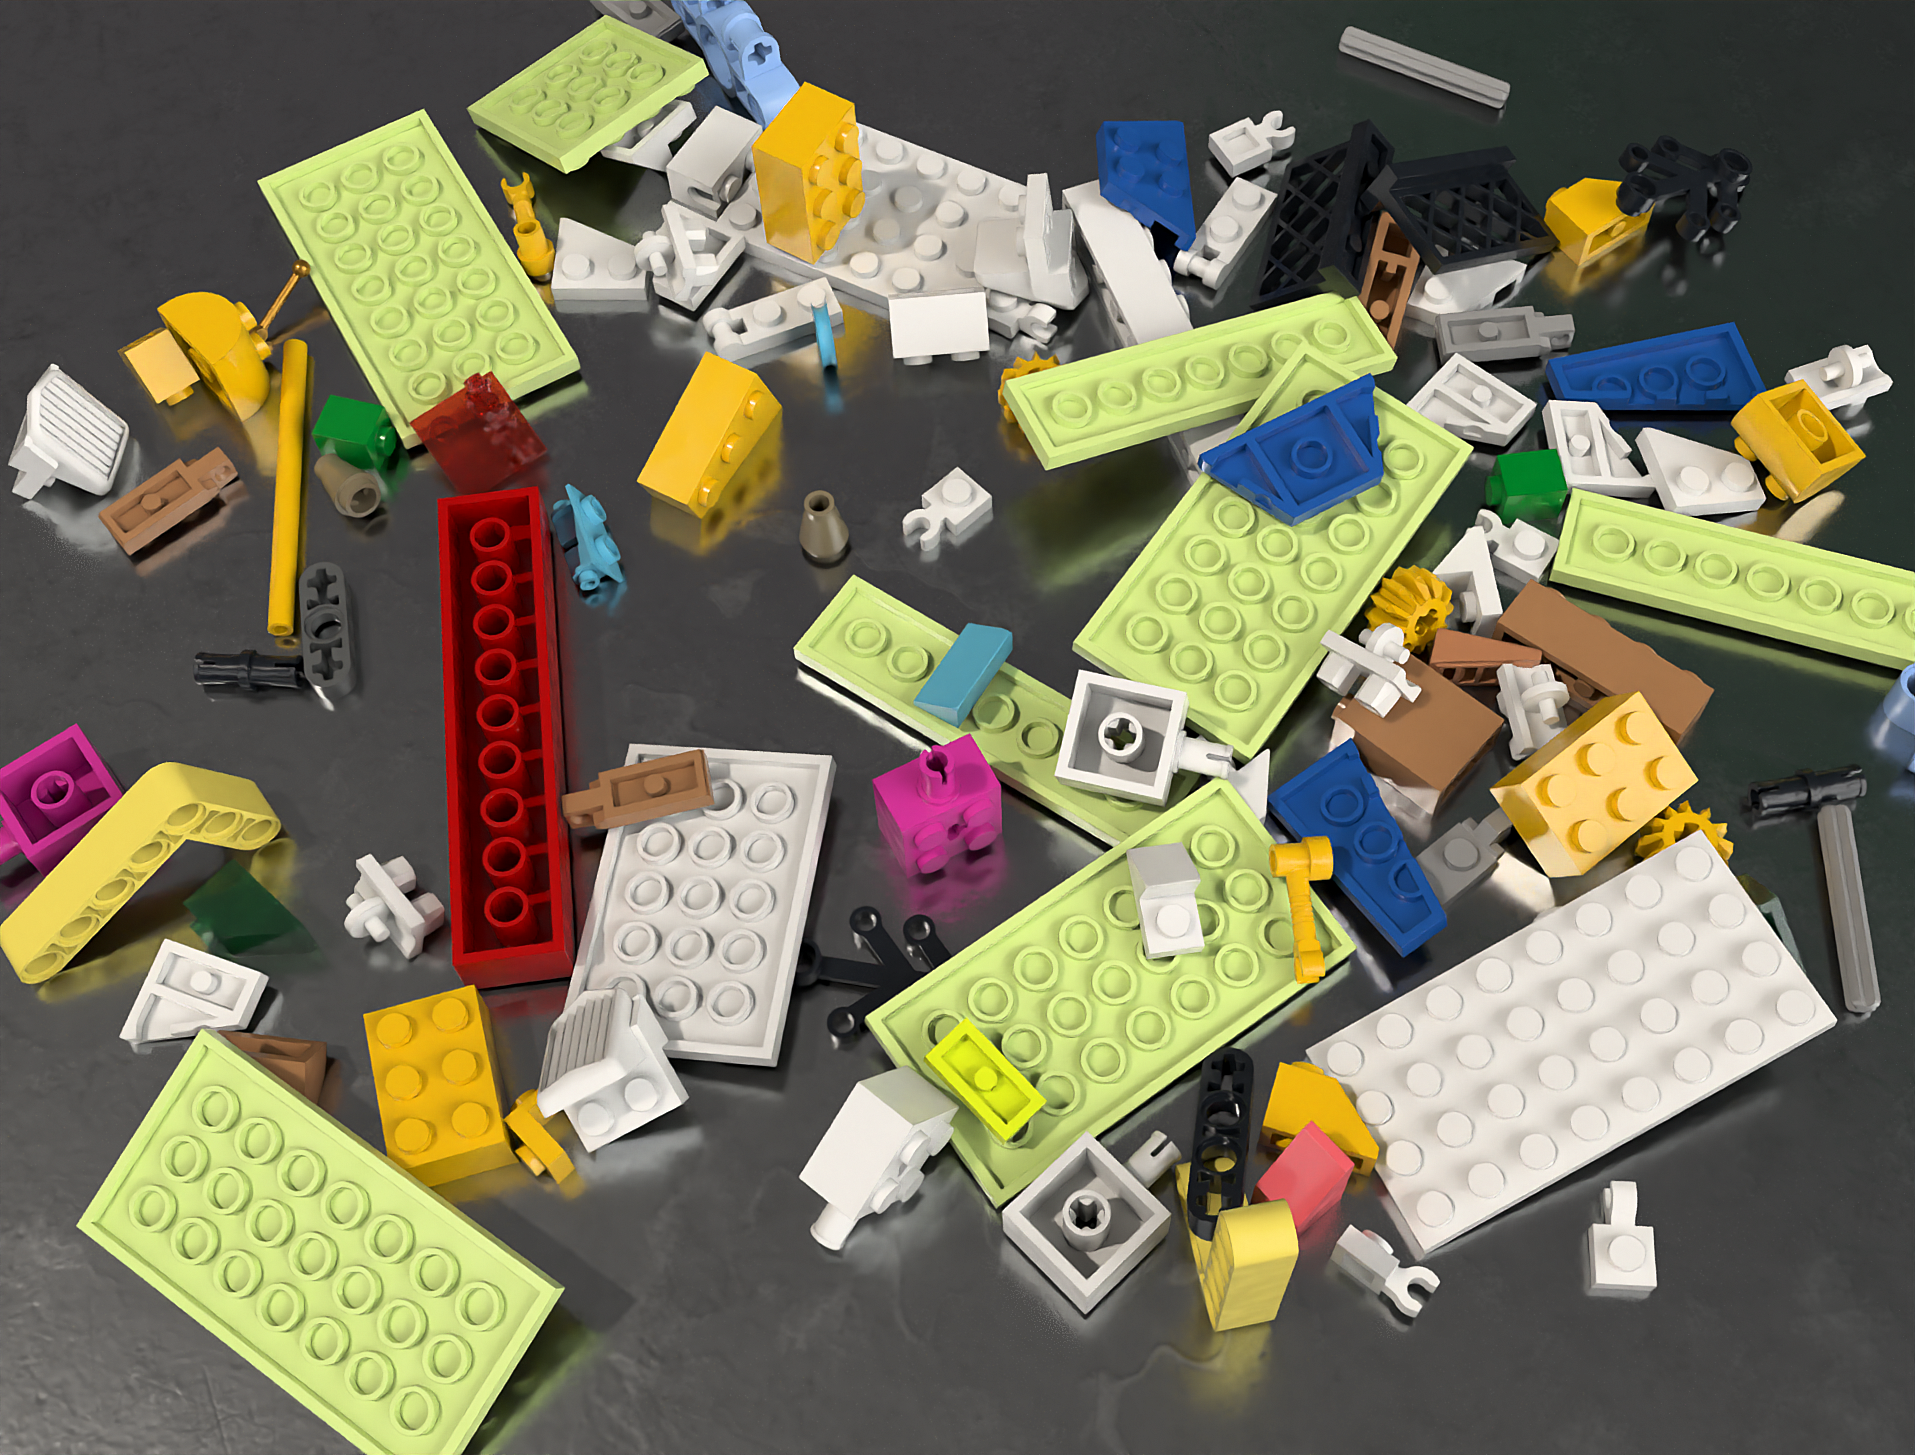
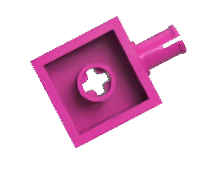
M77 723L0 769V814L4 819L1 821L3 827L0 828V865L22 852L46 878L124 796L125 791Z
M970 733L944 746H931V752L928 753L925 749L918 758L872 779L879 828L907 878L920 872L923 874L935 872L942 868L949 861L950 857L967 849L972 851L982 849L992 843L998 834L1002 833L1001 784Z

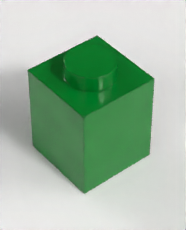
M331 394L311 433L322 456L333 453L343 461L359 469L379 473L385 457L390 456L394 451L397 440L396 430L384 406Z
M1557 449L1497 455L1491 475L1486 476L1484 479L1486 503L1488 506H1494L1496 515L1500 518L1502 524L1514 523L1516 519L1527 522L1558 518L1568 492Z

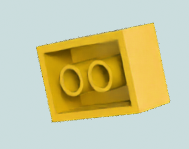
M807 82L803 83L751 148L767 243L814 265L825 250L828 251L834 247L840 231L847 222L860 214L865 203V193L862 186V161L860 160L858 146L859 129L856 126L854 103Z
M1640 691L1605 697L1489 790L1513 823V826L1548 878L1584 875L1695 784L1698 779Z
M474 984L363 1014L387 1157L427 1187L519 1162L518 1156L514 1152L516 1150L514 1136L503 1120L509 1115V1109L489 1009Z

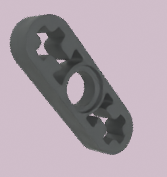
M319 562L309 566L299 579L304 672L312 689L319 697L334 700L350 693L357 682L351 589L339 566L330 562ZM325 582L332 583L327 587L330 604H324L318 593L322 590V583ZM327 621L341 623V628L334 637L329 639H318L315 637V632L321 624ZM325 656H332L338 670L334 671L333 679L331 680L324 679L329 672L328 661Z

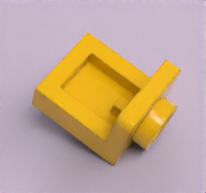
M530 1089L517 1098L511 1106L510 1114L503 1120L513 1136L521 1144L514 1150L520 1160L536 1177L545 1170L559 1184L575 1167L564 1149L543 1128L557 1113L544 1118L537 1106L538 1089Z

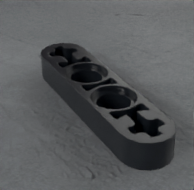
M1232 1047L1215 1050L1205 1057L1202 1064L1186 1199L1189 1228L1194 1235L1210 1242L1213 1240L1219 1213L1218 1215H1208L1211 1193L1221 1194V1208L1219 1212L1243 1207L1255 1087L1254 1065L1248 1053ZM1224 1073H1234L1232 1091L1222 1090ZM1218 1112H1230L1238 1116L1239 1120L1230 1126H1217L1211 1123L1209 1118ZM1216 1156L1227 1157L1235 1163L1231 1169L1223 1172L1211 1171L1203 1164L1208 1159Z

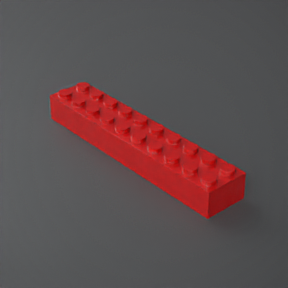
M538 486L437 499L452 966L465 987L474 984L477 989L570 977L573 974L576 955L568 822L563 815L561 796L566 795L550 519Z

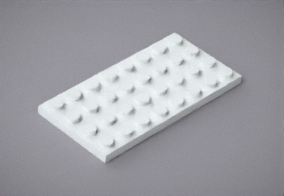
M1700 829L1305 1051L1311 1064L1321 1068L1325 1073L1324 1075L1338 1080L1379 1147L1378 1157L1373 1168L1424 1254H1427L1834 1027L1837 1019Z

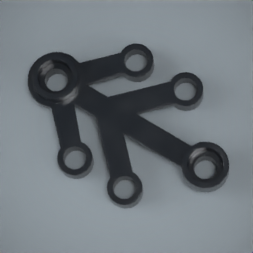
M1663 135L1658 138L1650 151L1638 143L1628 144L1618 159L1620 166L1628 174L1616 190L1617 198L1615 202L1619 210L1626 215L1632 217L1639 216L1641 213L1648 212L1656 201L1687 194L1686 212L1676 224V229L1683 238L1692 242L1700 241L1710 226L1721 233H1729L1741 219V213L1737 208V192L1744 190L1749 184L1753 166L1744 154L1735 149L1724 148L1719 153L1708 156L1680 144L1670 136ZM1679 160L1699 170H1693L1684 165L1676 163V161ZM1647 168L1668 178L1655 181L1643 172ZM1714 186L1717 188L1718 202L1707 215V188Z
M861 906L855 909L850 916L849 924L853 937L860 942L867 943L882 965L823 956L819 946L812 939L802 937L798 960L807 959L812 964L805 972H795L793 985L805 986L813 983L816 979L876 988L849 1007H838L828 1015L827 1029L829 1036L838 1044L845 1045L854 1042L861 1033V1026L866 1024L864 1021L867 1015L929 974L928 972L914 970L884 929L879 911L871 906ZM917 914L905 921L903 925L905 944L914 951H922L934 970L953 957L936 935L935 924L930 917ZM863 918H871L876 922L874 928L869 931L860 930L856 925ZM918 926L925 927L930 931L926 938L920 940L911 937L910 932ZM843 1018L854 1022L853 1028L846 1033H840L834 1029L835 1023Z

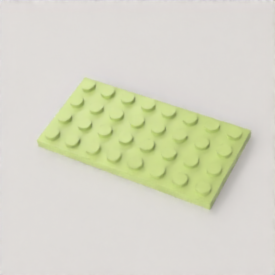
M424 109L257 181L298 258L306 260L310 264L311 271L309 277L377 399L385 407L390 421L406 450L581 369L577 355Z
M1302 341L1226 442L1360 378V376ZM1375 386L1373 391L1375 415H1378L1380 431L1377 442L1378 448L1382 452L1384 475L1380 484L1290 527L1205 472H1202L1074 640L1072 650L1112 677L1187 692L1189 707L1185 725L1210 742L1233 745L1232 756L1243 764H1248L1257 755L1329 654L1320 643L1328 629L1342 636L1370 597V594L1380 583L1382 577L1385 576L1468 460L1474 447Z
M1214 778L865 1017L864 1022L897 1068L905 1065L909 1066L960 1106L949 1123L954 1127V1132L949 1142L996 1209L1026 1189L1086 1131L1094 1138L1098 1137L1201 1063L1205 1057L1226 1045L1310 984H1297L1295 978L1293 919L1290 913V898L1288 897L1286 877H1273L1269 865L1270 845L1277 843L1228 779ZM1182 842L1200 875L1201 882L1194 894L1205 947L1201 952L1146 959L1126 852L1128 849ZM1310 887L1311 907L1314 914L1313 923H1315L1316 936L1320 942L1325 972H1327L1352 954L1358 947ZM966 1017L1047 1100L1046 1104L1004 1145L923 1061L924 1056Z
M201 1028L76 1225L367 1455H461L565 1289L564 1286L222 1035L211 1029Z

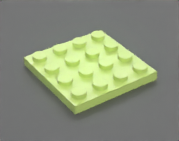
M604 15L469 106L467 110L473 122L478 126L567 174L586 165L589 158L604 147L622 140L625 133L640 122L655 117L663 106L676 97L691 92L695 88V84L707 77L709 72L702 58L615 18Z

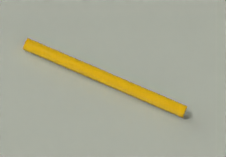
M290 339L283 344L267 626L268 632L275 636H288L294 631L308 354L307 344L299 339Z

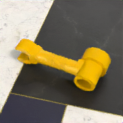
M523 172L524 181L522 184L510 187L506 179L503 178L501 187L507 202L513 205L517 219L513 232L519 246L517 256L520 264L527 275L542 276L554 269L556 252L553 243L545 238L540 222L535 219L531 204L535 191L529 175Z
M1327 836L1303 837L1301 843L1271 844L1269 849V865L1272 876L1286 877L1288 897L1290 898V913L1293 919L1292 928L1295 942L1293 946L1294 973L1297 984L1319 983V976H1325L1324 957L1320 942L1317 940L1315 923H1313L1314 914L1311 907L1309 881L1330 880L1333 871V854L1331 843Z

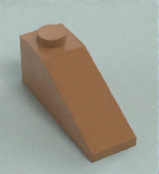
M1382 211L1376 228L1362 292L1357 297L1392 350H1394L1420 256L1387 211Z

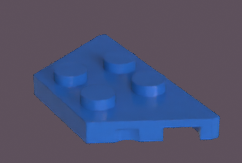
M1103 121L1096 133L1100 195L1117 207L1130 212L1136 220L1148 228L1152 227L1155 220L1178 235L1174 245L1188 252L1196 239L1183 122Z
M1371 373L1366 374L1200 454L1197 465L1201 471L1290 527L1380 484L1384 475L1382 452L1379 450L1377 442L1380 431L1378 415H1375L1374 378Z

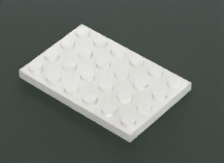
M856 122V126L859 129L858 146L860 160L862 161L861 176L865 203L860 214L856 218H851L840 231L834 247L831 250H825L814 265L767 243L755 170L749 175L717 220V223L744 235L746 248L742 252L813 280L826 277L830 287L889 310V294L982 287L975 279L974 274L977 227L984 221L1019 218L1018 199L1019 195L1027 194V186Z
M629 744L624 767L692 750H704L708 758L715 804L608 829L564 1011L586 990L617 987L624 989L630 998L641 992L669 1041L662 1047L666 1057L776 1067L837 767L833 756Z

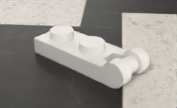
M1236 177L1197 231L1196 239L1188 252L1184 250L1179 251L1174 263V271L1187 277L1190 274H1194L1203 279L1202 284L1217 290L1274 211L1278 194Z
M826 277L730 310L715 308L705 314L702 322L708 335L715 338L714 349L717 355L733 362L815 333L811 304L814 307H822L826 300L831 327L844 323L842 309ZM743 329L745 330V333L740 335L735 333Z

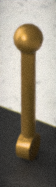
M299 259L293 263L292 275L260 323L248 331L249 334L255 331L264 342L268 337L267 329L299 280L310 274L311 267L306 260Z

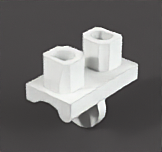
M676 204L662 205L661 212L664 223L656 232L647 231L643 234V240L634 248L635 262L639 268L653 271L656 276L666 274L674 301H688L692 287L712 286L714 284L718 265L714 254L692 253V251H703L706 229L702 219H681Z
M1848 345L1835 347L1830 351L1828 358L1788 370L1784 379L1787 384L1804 379L1828 410L1843 405L1850 408L1865 403L1868 397L1888 391L1893 383L1889 375L1883 373L1878 368L1872 350L1868 345L1855 349Z
M1388 622L1381 624L1374 631L1367 628L1364 629L1359 635V642L1366 645L1365 648L1328 629L1320 643L1329 652V655L1316 675L1326 687L1345 696L1358 676H1364L1367 679L1354 698L1366 709L1382 718L1395 705L1400 696L1412 703L1415 701L1422 689L1407 680L1404 669L1393 663L1396 661L1404 664L1410 655V651L1402 647L1404 634L1401 628Z
M1502 664L1496 671L1501 688L1496 698L1500 712L1509 718L1513 737L1508 744L1512 758L1516 761H1525L1568 727L1562 706L1569 701L1570 696L1566 684L1555 681L1551 664H1541L1532 668Z
M371 853L356 860V867L362 874L360 880L355 885L354 894L346 900V904L351 909V912L345 919V929L354 938H363L371 934L377 942H381L389 936L408 960L422 953L424 936L443 925L444 906L433 893L429 892L409 902L404 894L415 889L416 876L413 868L403 856L381 864L375 860Z

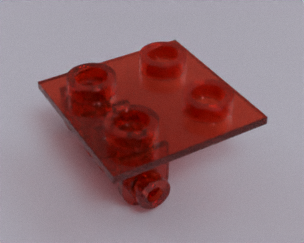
M492 371L483 376L479 372L470 376L464 381L465 387L409 422L461 496L488 491L548 452V449Z

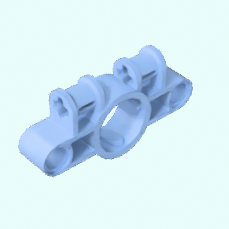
M670 0L675 12L682 17L685 28L703 50L707 63L720 87L729 97L734 98L737 96L756 123L762 125V129L765 130L800 88L795 78L782 63L775 38L769 33L764 32L758 16L744 0Z

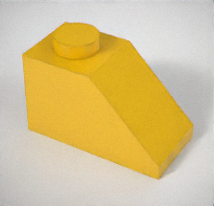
M1584 178L1568 189L1562 187L1553 193L1545 206L1544 221L1560 241L1557 247L1579 266L1646 225L1650 220L1655 203L1648 212L1641 213L1639 216L1632 217L1626 215L1619 210L1615 202L1617 198L1616 190L1622 182Z
M157 328L117 351L152 401L157 404L166 400L167 404L172 406L194 393L191 384L200 380L168 328Z
M1280 1062L1258 1144L1284 1151L1299 1132L1310 1121H1313L1355 1164L1352 1172L1370 1177L1378 1157L1379 1147L1338 1080L1324 1075L1325 1073L1321 1068L1310 1063L1293 1062L1289 1065Z

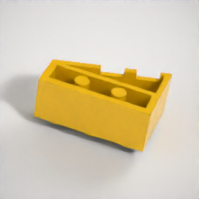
M706 351L640 473L637 482L651 496L702 519L708 509L715 505L721 491L782 408L781 404L756 373Z

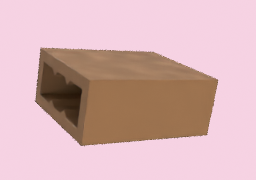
M1410 653L1408 660L1404 664L1396 661L1393 663L1404 669L1407 680L1422 689L1415 701L1412 703L1400 696L1395 705L1382 718L1362 706L1352 693H1348L1342 698L1332 713L1331 718L1335 720L1331 742L1338 747L1349 738H1352L1359 751V757L1366 768L1433 816L1496 745L1505 720Z

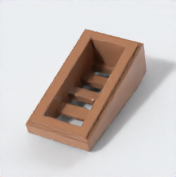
M1437 628L1429 655L1428 666L1456 686H1500L1496 671L1502 664L1532 668L1540 664L1543 651L1463 632Z

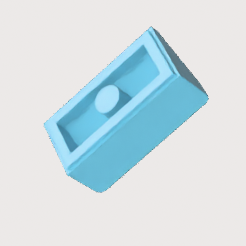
M968 623L916 696L913 704L959 728L1013 650L1012 632L1003 628Z

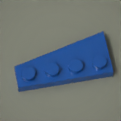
M1734 322L1549 359L1545 369L1557 400L1597 403L1601 410H1741L1757 394L1767 391Z
M1352 738L1346 740L1267 796L1268 809L1299 843H1301L1303 837L1327 836L1329 838L1333 854L1331 879L1403 958L1447 927L1445 912L1416 858H1413L1403 840V834L1398 824L1388 812L1380 797V791L1371 774L1367 772L1359 757V751Z

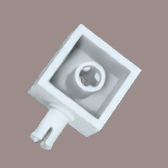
M1079 670L1054 776L1062 785L1166 807L1173 773H1178L1179 769L1221 777V779L1226 780L1230 768L1227 762H1231L1234 746L1186 737V731H1183L1189 707L1187 692ZM1123 728H1129L1132 738L1135 740L1134 744L1128 743L1123 750H1117L1114 742L1110 739L1111 735L1120 736ZM1209 758L1218 759L1226 762L1216 761Z
M907 1065L857 1082L799 1176L802 1181L828 1201L818 1220L810 1228L812 1236L827 1248L833 1250L842 1249L847 1237L860 1218L874 1211L881 1214L891 1203L897 1200L906 1202L916 1192L925 1175L920 1169L928 1156L936 1155L952 1136L954 1127L949 1123L960 1106Z
M1156 1130L1151 1135V1138L1123 1165L1086 1131L1002 1211L1003 1231L1085 1315L1169 1232L1172 1213L1147 1189L1174 1163H1177L1182 1156L1172 1141L1167 1146L1164 1145L1163 1142L1167 1139V1136ZM1079 1217L1084 1222H1087L1094 1217L1097 1219L1096 1228L1091 1229L1086 1226L1079 1229L1076 1227V1218Z

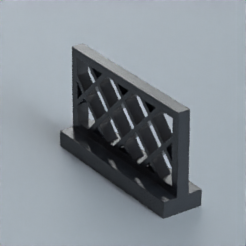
M1370 119L1353 125L1349 141L1286 164L1249 305L1254 312L1317 296L1332 290H1336L1344 299L1361 295L1380 211L1370 212L1360 197L1385 166L1392 163L1395 148ZM1345 160L1343 168L1336 175H1334L1333 172ZM1312 173L1297 189L1300 177ZM1326 179H1328L1329 182L1320 190V192L1312 200L1309 199V197L1320 187V185ZM1336 196L1332 206L1327 211L1323 208ZM1304 203L1306 206L1288 224L1289 218ZM1317 215L1321 216L1303 236L1299 234ZM1327 232L1325 240L1316 247L1314 244ZM1294 239L1297 240V242L1279 260L1280 253ZM1308 251H1311L1312 253L1305 259V261L1294 272H1292L1290 269ZM1318 268L1321 276L1307 280ZM1286 275L1288 278L1276 291L1270 293L1271 289Z
M1507 146L1387 164L1360 197L1370 212L1388 211L1433 275L1550 252L1560 242L1508 173V169L1517 159ZM1494 189H1499L1507 200L1496 195ZM1467 195L1481 203V207L1465 199V196ZM1435 201H1439L1440 203L1450 207L1452 209V212H1449L1448 210L1438 206L1437 204H1435ZM1407 206L1421 213V218L1411 213ZM1493 210L1508 218V222L1494 215ZM1463 215L1479 223L1480 227L1478 228L1464 220ZM1433 221L1450 229V234L1434 226ZM1521 226L1528 229L1532 233V235L1521 230ZM1492 231L1506 238L1507 243L1491 235ZM1462 236L1477 244L1478 249L1462 241ZM1433 243L1448 250V256L1443 257Z

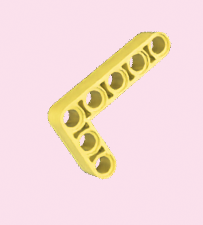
M178 762L159 764L142 775L1 924L0 946L21 982L36 984L56 975L186 839L240 850H253L267 844L278 834L281 828L280 820L255 782L249 779Z
M1217 1156L1208 1159L1203 1165L1211 1171L1223 1172L1231 1169L1235 1163L1227 1157ZM1191 1162L1175 1165L1178 1194L1207 1311L1214 1331L1218 1332L1274 1320L1299 1253L1295 1224L1285 1198L1248 1205L1246 1194H1244L1243 1207L1219 1212L1221 1208V1194L1211 1193L1208 1215H1218L1219 1213L1212 1242L1202 1240L1193 1234L1188 1224L1186 1199Z

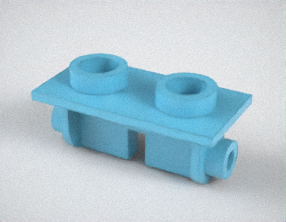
M567 484L565 488L570 500H560L553 505L554 511L551 513V520L562 547L568 549L577 542L579 543L564 553L573 582L580 585L582 590L596 588L600 584L599 579L605 575L621 583L624 580L617 563L621 556L616 544L606 533L603 524L606 520V513L602 505L593 495L586 496L572 485Z

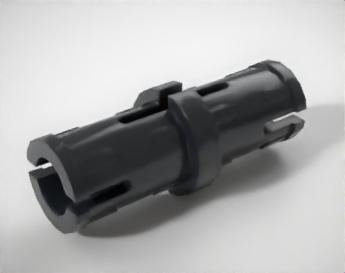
M248 649L243 650L241 654L198 652L195 656V661L203 662V665H193V675L198 685H240L243 690L252 691L256 690L257 686L301 688L304 680L303 678H297V675L305 676L304 659L301 655H259L256 650Z
M1857 763L1815 772L1811 768L1798 769L1793 776L1751 782L1748 786V801L1750 805L1760 803V806H1755L1752 809L1756 816H1764L1765 814L1801 808V810L1806 812L1818 810V805L1822 803L1865 796L1867 791L1865 774L1853 776V774L1860 773L1862 770L1861 766Z

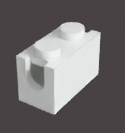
M715 106L666 166L672 198L718 218L749 175L755 170L751 146L763 133L762 125Z
M983 286L888 295L893 358H903L905 365L931 363L932 355L951 354V360L953 361L974 360L980 358L979 351L990 350L986 293Z

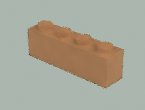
M1530 579L1499 618L1491 638L1543 651L1539 665L1551 664L1555 681L1566 684L1570 698L1587 709L1592 708L1605 697L1640 691L1676 747L1679 746L1701 716L1714 692L1713 688L1704 684L1693 672L1681 670L1658 656L1648 645L1633 641L1612 628L1602 617L1585 612L1567 601L1559 591L1550 587H1544L1533 579Z

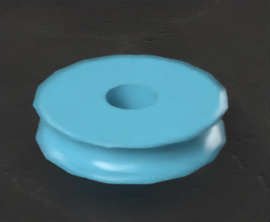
M826 300L822 307H814L811 304L823 373L828 365H833L838 370Z

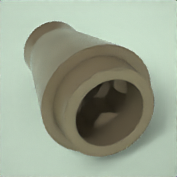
M333 453L323 455L316 462L314 467L315 475L322 481L340 513L360 518L367 516L375 510L380 502L381 492L378 482L373 475L343 461Z
M822 490L811 492L804 500L805 510L799 532V540L803 548L813 556L830 558L837 555L846 545L849 537L848 527L836 508L834 498L830 493Z

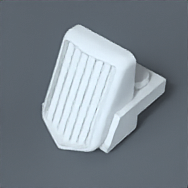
M1047 173L1030 174L1027 180V194L1019 195V218L984 221L978 225L974 258L975 279L986 288L1063 310H1073L1089 294L1090 289L1087 275L1077 255L1078 245L1072 209L1053 211Z
M51 364L27 396V411L8 465L19 469L12 492L31 500L43 485L50 488L55 479L58 478L96 495H105L113 486L129 436L128 425L58 369L59 366Z
M617 987L586 990L554 1021L548 1034L537 1093V1106L544 1118L564 1109L588 1153L682 1105L689 1098L662 1050V1047L669 1041L641 992L630 998L624 989Z

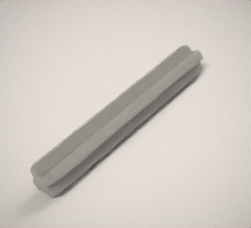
M1348 26L1341 36L1339 50L1342 53L1495 109H1501L1509 96L1510 84L1508 82L1359 28Z
M1827 805L1822 807L1821 812L1817 815L1845 1004L1851 1012H1872L1880 1005L1881 998L1851 811L1845 805Z

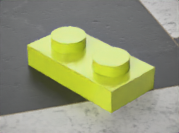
M967 1017L924 1056L923 1061L1003 1145L1047 1102Z

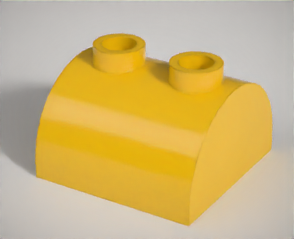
M208 292L180 295L158 307L157 311L165 326L172 334L200 380L242 423L253 416L262 407L269 394L270 377L263 360L271 355V351L255 331L249 334L248 331L257 326V322L248 308L240 301L233 305L228 299Z
M1804 379L1757 394L1731 421V426L1739 434L1734 440L1737 451L1751 462H1755L1757 459L1760 460L1770 473L1765 479L1767 488L1775 497L1783 501L1790 498L1794 503H1799L1841 477L1866 457Z

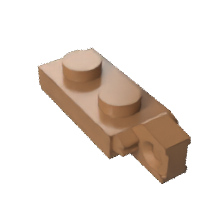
M219 447L197 461L192 459L183 463L179 458L99 512L98 518L130 556L211 501L221 491L220 489L238 475V472Z
M701 749L599 772V779L589 783L590 789L561 796L563 815L572 829L587 826H596V829H612L715 804L708 758L704 750Z

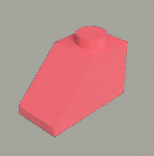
M1310 1121L1255 1184L1250 1202L1258 1204L1285 1198L1291 1210L1298 1239L1341 1199L1355 1164L1313 1121Z

